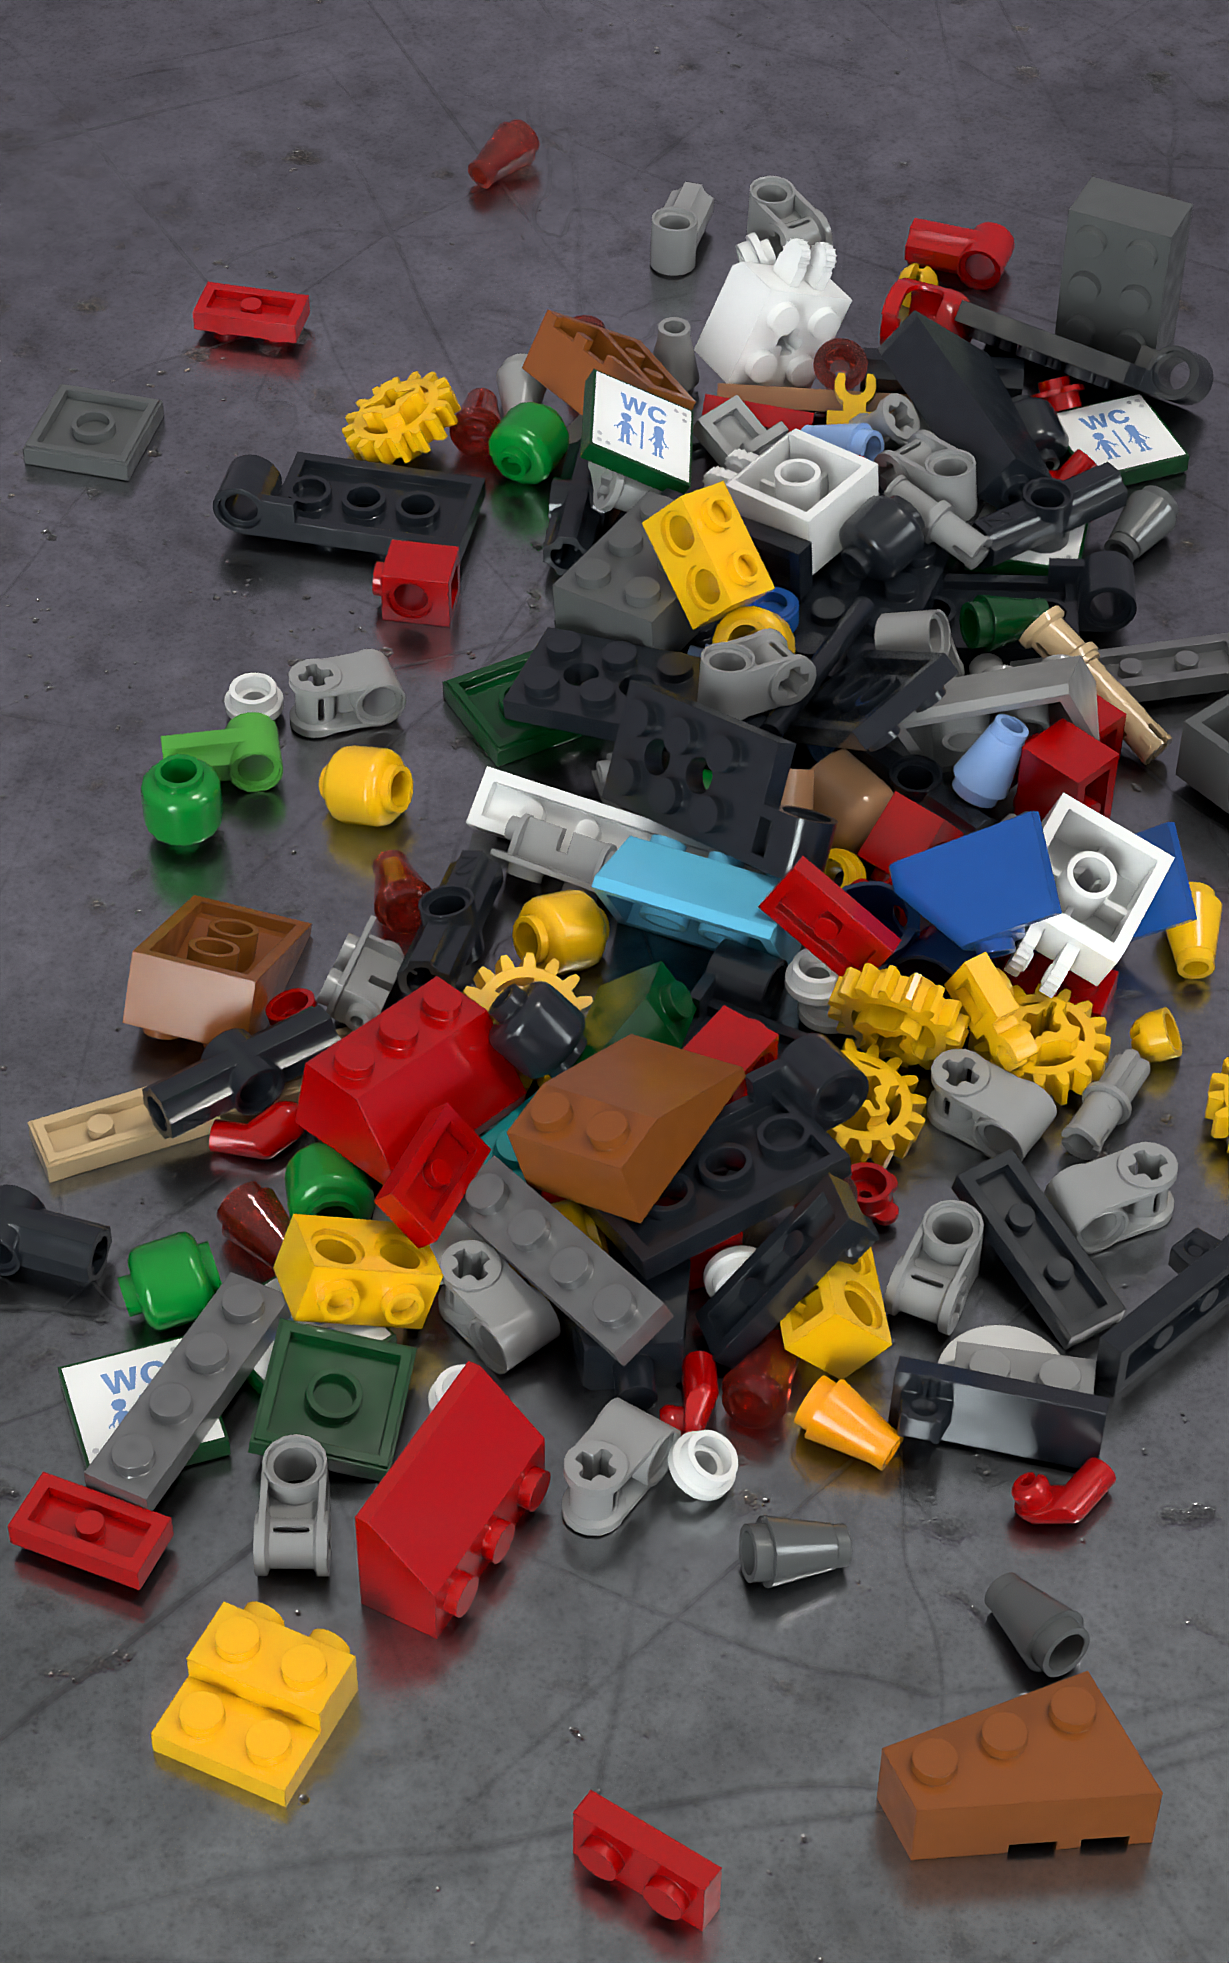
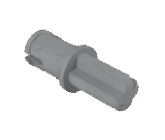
M1126 1049L1123 1054L1116 1055L1099 1081L1090 1083L1082 1093L1083 1104L1070 1123L1061 1132L1063 1137L1061 1140L1062 1145L1073 1156L1084 1160L1095 1159L1115 1126L1123 1124L1130 1117L1132 1111L1131 1101L1150 1074L1149 1061L1141 1058L1137 1050Z

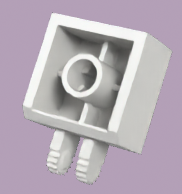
M790 238V241H786V245L783 246V251L780 252L774 266L744 261L732 265L694 351L727 384L810 389L852 302V299L830 279L832 269L835 268L834 265L837 262L836 249H833V245L825 242H815V245H811L810 249V245L807 244L808 241Z
M796 428L783 436L760 456L752 452L747 453L745 449H735L725 458L726 470L724 467H713L703 476L704 487L724 481L741 516L811 541L812 575L843 550L839 540V530L844 522L870 497L879 496L878 463Z
M1064 792L1041 822L1062 914L1025 926L1026 936L1018 941L1015 947L1016 951L1011 954L1004 968V971L1017 977L1029 965L1034 956L1033 950L1053 960V963L1045 971L1039 988L1041 993L1050 998L1057 992L1069 970L1095 986L1101 983L1118 963L1128 947L1175 858Z

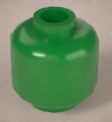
M522 402L511 408L494 429L488 441L489 454L494 465L507 478L522 484H538L550 476L564 457L569 447V433L562 417L556 410L544 404Z
M187 754L171 755L153 765L143 776L140 790L143 817L149 833L157 840L175 846L193 845L211 837L221 826L223 815L221 783L215 769L205 761Z
M323 1142L308 1145L299 1150L290 1159L284 1176L290 1219L293 1214L371 1219L375 1208V1196L370 1175Z
M177 1232L135 1246L129 1252L127 1259L130 1274L117 1278L129 1316L132 1317L143 1313L148 1326L157 1332H164L194 1322L222 1285L208 1241L198 1244L196 1239L187 1232Z

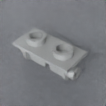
M524 814L521 818L513 815L507 822L504 836L506 839L511 840L508 851L491 849L490 855L510 861L506 872L511 875L541 884L544 874L564 881L561 891L580 890L597 902L598 896L591 887L594 877L617 851V846L574 832L566 854L561 852L560 848L567 829L534 818L530 814Z
M373 915L370 916L361 937L348 933L316 1001L327 1007L326 1012L331 1018L346 1024L353 1031L381 1013L404 959V954L397 943L389 940L385 941L370 934L377 918Z

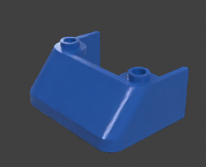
M1039 811L1021 814L903 858L889 866L894 893L962 950L976 951L977 956L984 952L988 954L990 959L1009 955L1016 951L1015 947L1018 941L1026 936L1025 926L1062 914ZM1166 822L1135 833V835L1175 858L1130 942L1198 920L1175 822Z

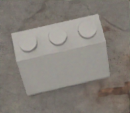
M1064 654L1051 655L1039 663L1017 667L1009 665L990 666L982 673L953 677L944 685L947 692L943 698L923 712L917 713L914 710L898 724L901 731L897 735L911 755H922L934 760L941 767L942 772L953 771L954 765L986 728L993 723L998 714H1007L1023 722L1029 730L1026 740L1035 733H1042L1061 718H1064L1100 741L1096 681L1081 655L1073 657Z

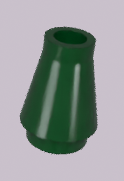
M977 595L972 602L964 603L960 610L959 625L963 641L968 648H979L984 653L1019 641L1025 630L1040 615L1050 609L1044 598L1023 599Z

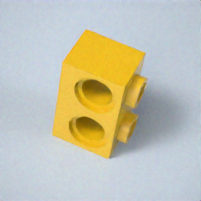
M724 481L682 495L642 522L693 630L723 619L727 613L739 607L748 606L775 589Z
M293 1214L273 1267L294 1321L409 1329L423 1328L443 1278V1273L430 1245L418 1249L394 1222Z
M872 1247L854 1265L838 1261L780 1321L785 1350L840 1380L846 1378L892 1346Z

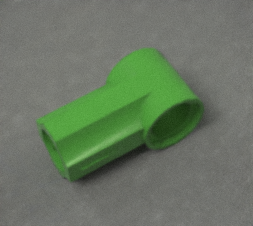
M258 712L240 714L231 719L225 729L161 736L163 759L176 754L193 756L205 761L214 768L220 782L232 781L235 786L244 791L261 792L275 786L282 778L283 762L278 729L275 721L265 714Z

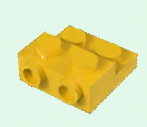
M252 1601L248 1602L244 1609L223 1602L186 1658L189 1675L151 1732L152 1747L158 1753L287 1807L358 1691L356 1656L350 1654L349 1646L341 1637L329 1630L314 1629L308 1637L285 1627L282 1617L266 1604Z

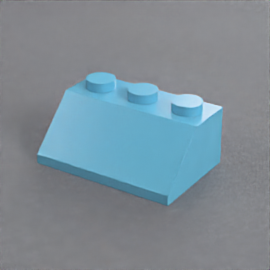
M654 834L651 836L650 841L629 836L594 877L591 887L617 923L711 951H715L724 939H730L784 959L788 965L800 951L802 944L758 908L766 895L781 878L768 873L763 875L744 869L745 864L742 861L724 853L711 851L708 858L686 852L687 847L684 844L666 836Z

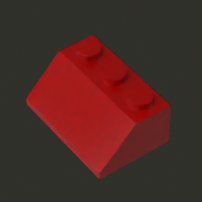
M436 976L305 1063L295 1123L384 1185L430 1110L448 1102L464 1121L480 1135L525 1102L527 1093L515 1067L500 1055L489 1042V1033L494 1023L488 1011Z
M471 1361L465 1364L355 1516L361 1604L435 1639H438L453 1615L460 1618L468 1611L478 1589L479 1577L490 1562L498 1564L504 1558L512 1543L515 1525L526 1509L533 1512L539 1507L546 1495L551 1478L550 1472L545 1470V1438L480 1365Z

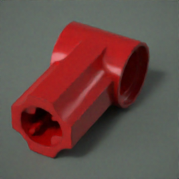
M914 218L905 245L904 260L910 265L918 263L920 267L925 268L929 266L934 270L958 274L961 281L967 286L976 290H987L999 282L1013 254L1015 243L1010 231L994 222H985L977 225L974 229Z

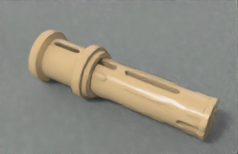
M1058 605L1048 609L1025 630L1019 640L1025 649L1033 648L1043 659L1057 654L1072 657L1081 655L1096 681L1097 695L1127 714L1123 735L1124 742L1144 765L1149 764L1151 760L1156 759L1171 744L1173 738L1150 717L1136 699L1106 670L1105 666L1098 660L1100 657L1098 647L1092 641L1085 643L1063 620L1064 611Z

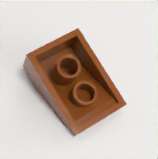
M193 895L132 951L122 1023L141 1027L146 1035L153 1038L171 1040L181 1037L201 1042L204 1048L216 1036L233 1028L244 1029L250 1035L267 1028L269 1021L265 1013L266 1006L272 998L284 992L311 935L312 923Z
M630 1034L543 1083L509 1128L507 1135L525 1181L530 1187L641 1224L746 1075L743 1067Z

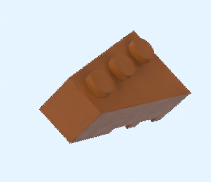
M548 309L522 366L523 370L582 416L585 381L593 369L690 410L693 409L696 403L641 340Z
M1089 1671L882 1748L877 1800L910 1860L1008 1853L1009 1845L1055 1842L1056 1850L1080 1848L1081 1840L1126 1836L1128 1844L1152 1843L1163 1792Z

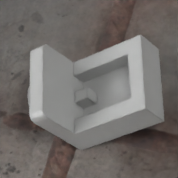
M735 395L697 419L693 426L695 437L720 467H724L725 470V458L735 449H745L747 453L752 452L760 456L789 431L782 421L766 430L738 395Z

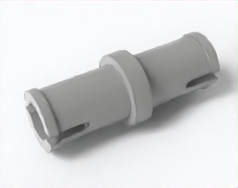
M903 475L897 476L883 493L885 496L891 498L893 495H898L910 502L920 513L925 524V528L922 530L925 543H937L971 570L984 560L989 552L988 548L992 546V539L984 536L955 515V507L945 500L937 502L909 482L908 478Z

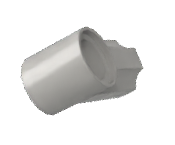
M684 182L681 188L671 192L665 206L656 210L652 215L650 265L658 273L678 276L687 274L695 268L696 248L714 210V198L704 191L702 184Z

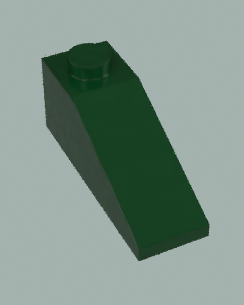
M662 960L599 986L585 1018L583 1036L587 1038V1045L571 1067L630 1034L681 1048L697 1009L693 1004L690 992L682 982L676 981Z

